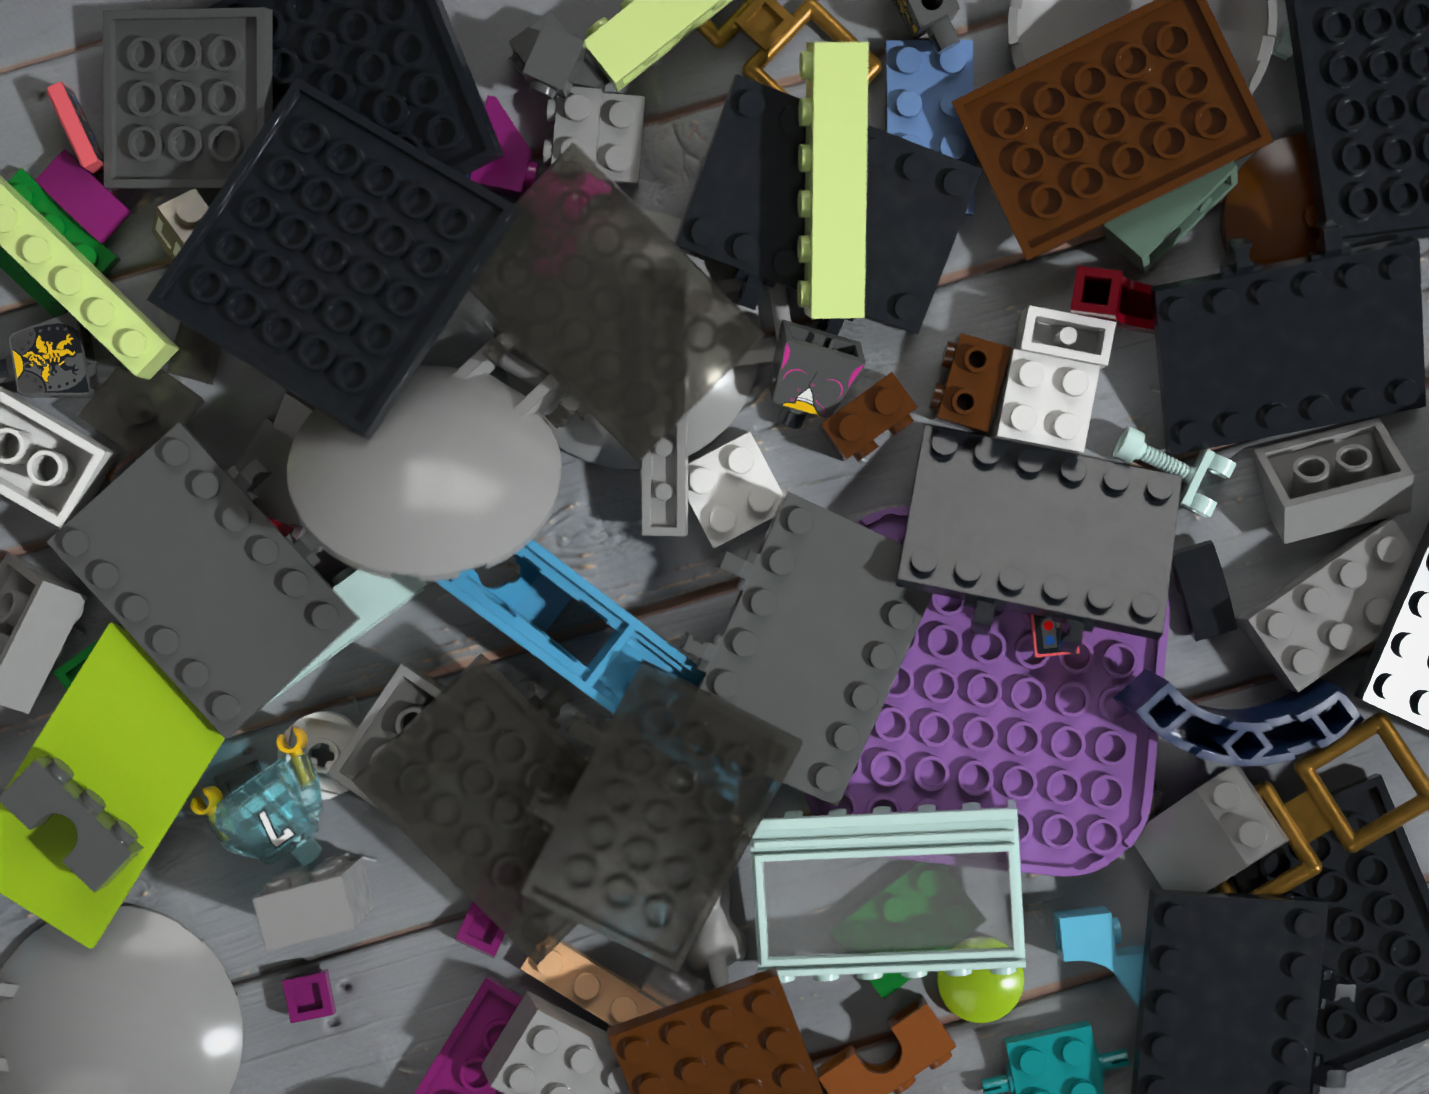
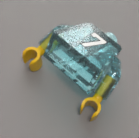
M293 727L294 734L297 736V744L293 748L287 744L284 734H279L276 739L279 750L290 754L291 759L288 762L284 757L280 758L225 798H223L220 789L215 786L202 788L203 794L208 798V806L201 797L192 798L190 802L191 810L195 814H206L208 816L206 821L208 826L226 851L253 859L258 858L268 865L276 863L289 853L301 865H308L320 854L322 848L313 836L319 831V815L323 810L321 787L310 755L303 753L308 737L302 728Z

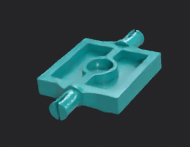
M1086 1020L1003 1038L1007 1055L1006 1074L981 1078V1084L984 1094H1000L1009 1091L1011 1094H1105L1103 1087L1105 1071L1125 1066L1129 1067L1130 1063L1125 1048L1100 1053L1095 1046L1091 1024Z

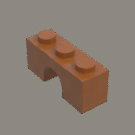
M921 995L887 1019L891 1030L898 1039L897 1050L891 1059L879 1064L867 1062L850 1044L818 1066L816 1071L819 1081L828 1094H890L892 1091L895 1094H900L915 1083V1076L927 1067L933 1070L946 1063L952 1057L950 1051L957 1046L925 997Z

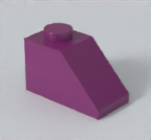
M487 95L485 109L504 157L471 172L470 179L493 193L518 198L525 194L527 188L534 189L539 163L533 162L534 157L530 148L498 99Z

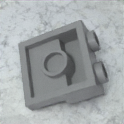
M572 86L567 99L558 95L553 100L548 99L547 122H554L555 125L553 139H545L543 165L551 166V174L564 175L568 180H580L586 173L591 172L607 183L639 186L646 96L603 93L602 89Z

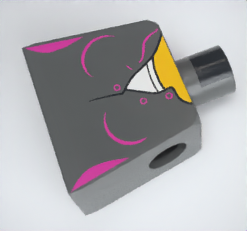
M782 320L769 378L772 401L782 406L778 415L779 422L786 427L800 429L808 413L824 418L832 416L866 364L861 342Z

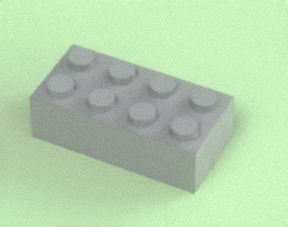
M1393 519L1374 521L1236 617V620L1283 688L1300 692L1380 636L1416 551Z

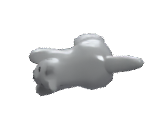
M719 875L715 878L714 882L706 878H699L693 882L692 886L681 883L676 888V892L689 926L684 946L687 964L697 971L702 969L709 970L715 988L727 985L729 982L727 966L734 962H741L748 951L747 937L731 920V887L727 877Z

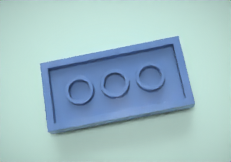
M886 40V132L974 166V149L952 105V101L974 91L973 40H960V43L940 54L936 53L930 40ZM975 191L965 216H973L975 214Z

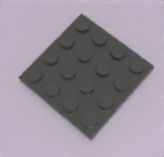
M265 7L103 10L105 188L222 189L272 115L273 10Z

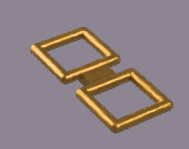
M745 0L720 27L709 19L696 29L717 49L724 48L741 31L759 48L743 65L742 71L744 76L787 94L789 93L764 68L810 20L820 27L834 42H860L817 0H805L792 14L776 0ZM869 51L868 84L882 70L881 61L871 51Z
M1374 714L1330 745L1322 749L1317 748L1298 759L1294 764V770L1307 791L1284 804L1273 785L1268 781H1262L1253 786L1289 838L1288 844L1300 861V864L1248 894L1281 896L1319 874L1322 870V863L1309 843L1333 830L1347 852L1355 853L1429 810V778L1386 714ZM1378 734L1417 793V796L1354 831L1316 770ZM1228 879L1213 888L1215 892L1236 893Z

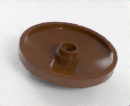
M1305 133L1280 138L1273 141L1272 144L1261 148L1250 156L1237 170L1238 183L1224 196L1220 214L1221 238L1227 257V239L1243 236L1248 238L1253 244L1249 250L1250 260L1253 263L1260 262L1262 265L1307 257L1308 252L1316 251V241L1320 237V230L1315 225L1318 222L1306 137Z

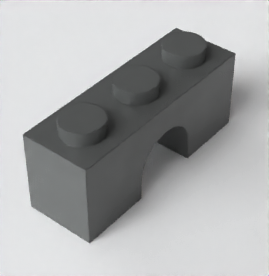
M49 756L36 759L0 795V802L29 830L43 825L54 813L65 815L71 819L76 826L78 839L75 848L62 862L95 893L106 887L143 849L136 841L138 834L125 821L120 819L114 820L104 810L106 803L97 793L88 788L83 790L72 779L74 776L72 769L62 760L56 757L51 759Z

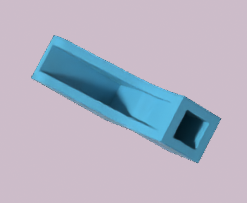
M1105 906L1052 911L1057 955L1063 962L1087 961L1110 969L1139 1009L1144 945L1116 948L1115 944L1122 942L1120 922L1118 917H1112V912Z

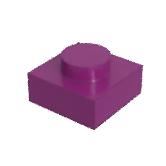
M328 969L285 977L282 980L290 1023L331 1016L336 1013Z

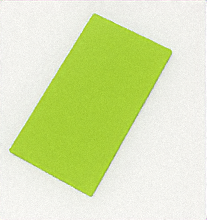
M115 622L108 624L6 789L34 760L49 756L51 759L56 757L74 772L72 779L83 790L86 788L91 789L106 803L104 810L114 820H123L138 834L136 841L143 849L106 887L94 893L62 862L75 848L78 839L76 826L71 819L65 815L54 813L43 825L29 830L0 802V893L89 949L94 948L225 740L222 734L131 634Z

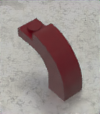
M1077 266L1070 310L1072 314L1116 322L1115 328L1155 334L1150 287L1155 285L1130 280L1123 276L1122 271Z

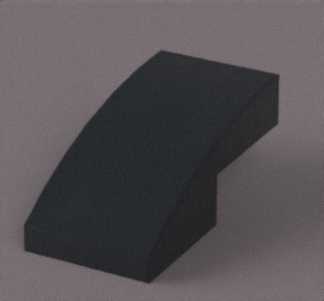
M1208 540L1173 551L1172 569L1176 588L1183 597L1190 635L1197 642L1237 630L1229 591L1214 543Z

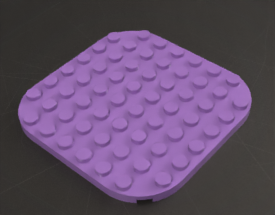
M894 507L880 510L867 515L856 523L903 544L909 507ZM933 594L838 807L804 792L811 812L814 816L828 815L831 809L844 808L847 809V814L873 813V808L880 806L891 807V812L918 811V806L924 804L935 805L936 810L963 809L962 804L969 802L980 803L981 808L1007 807V800L1016 799L1021 872L1068 877L1088 874L1110 865V862L1118 858L1135 843L1147 822L1153 798L1158 735L1146 729L1128 715L1113 697L1145 669L1164 678L1170 616L1169 599L1167 600L1164 633L1160 640L1094 627L1092 632L1083 631L1082 643L1079 646L1080 653L1034 658L1029 613L1004 609V611L995 609L991 629L988 635L985 636L970 633L973 608L963 606L964 600ZM1008 851L887 857L1009 871Z

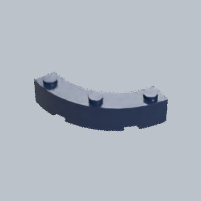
M1145 669L1113 697L1124 711L1139 724L1176 747L1205 760L1236 766H1265L1296 759L1294 755L1304 753L1314 747L1322 749L1330 745L1365 720L1342 688L1321 678H1318L1300 692L1292 691L1266 704L1244 709H1217L1190 702L1170 681Z

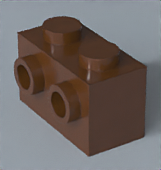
M960 333L956 337L955 343L948 341L941 360V366L947 368L943 385L935 384L929 402V408L935 410L933 420L980 434L987 433L1012 347Z
M891 372L822 422L818 427L843 461L853 455L856 461L859 462L879 447L874 441L879 435L889 430L892 436H894L911 424L914 420L909 413L918 408V406L893 372Z

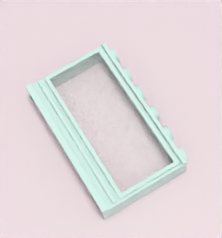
M1016 799L1007 800V807L981 808L980 803L969 802L962 804L963 809L936 810L935 805L924 804L918 806V811L891 812V807L880 806L873 808V813L847 814V809L836 808L829 810V814L823 816H803V811L792 810L785 812L784 817L760 818V811H751L748 819L758 973L776 967L781 983L794 981L795 976H813V979L816 981H833L838 979L839 975L857 974L859 979L873 980L883 977V973L901 972V976L905 978H920L928 974L927 971H945V974L949 976H966L971 974L972 970L990 969L992 974L1007 975L1015 973L1017 968H1026Z

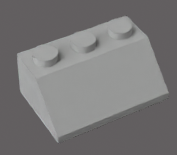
M1380 418L1253 449V456L1268 515L1284 544L1411 512L1414 474Z
M8 552L0 565V705L29 714L35 701L41 697L44 691L45 681L54 663L62 656L64 643L74 623L81 618L84 603L88 596L68 581Z
M400 664L327 775L401 824L408 818L480 709L445 685L404 664Z

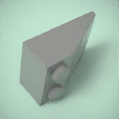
M1233 765L1146 823L1134 846L1163 890L1208 892L1288 842L1289 838L1240 766Z

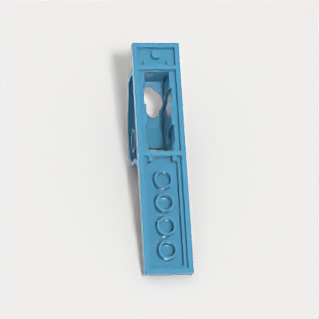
M533 539L514 554L515 562L520 566V572L513 581H506L497 587H486L480 582L478 573L474 571V568L460 571L459 578L435 581L750 815L751 811H760L781 782L678 737L676 735L677 730L704 672L697 669V665ZM572 597L580 601L615 629L588 666L546 633Z

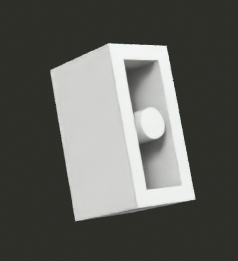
M1029 305L1021 311L1014 349L1100 365V369L1108 366L1116 322Z

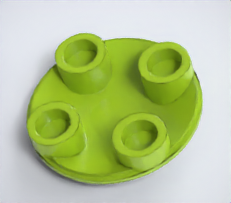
M973 936L959 941L949 950L1003 948L1009 946L993 936ZM1017 968L1015 973L997 975L990 973V969L972 970V973L966 976H949L945 974V971H938L937 983L943 1002L956 1016L969 1022L988 1023L1004 1017L1016 1006L1023 992L1024 972L1023 968Z

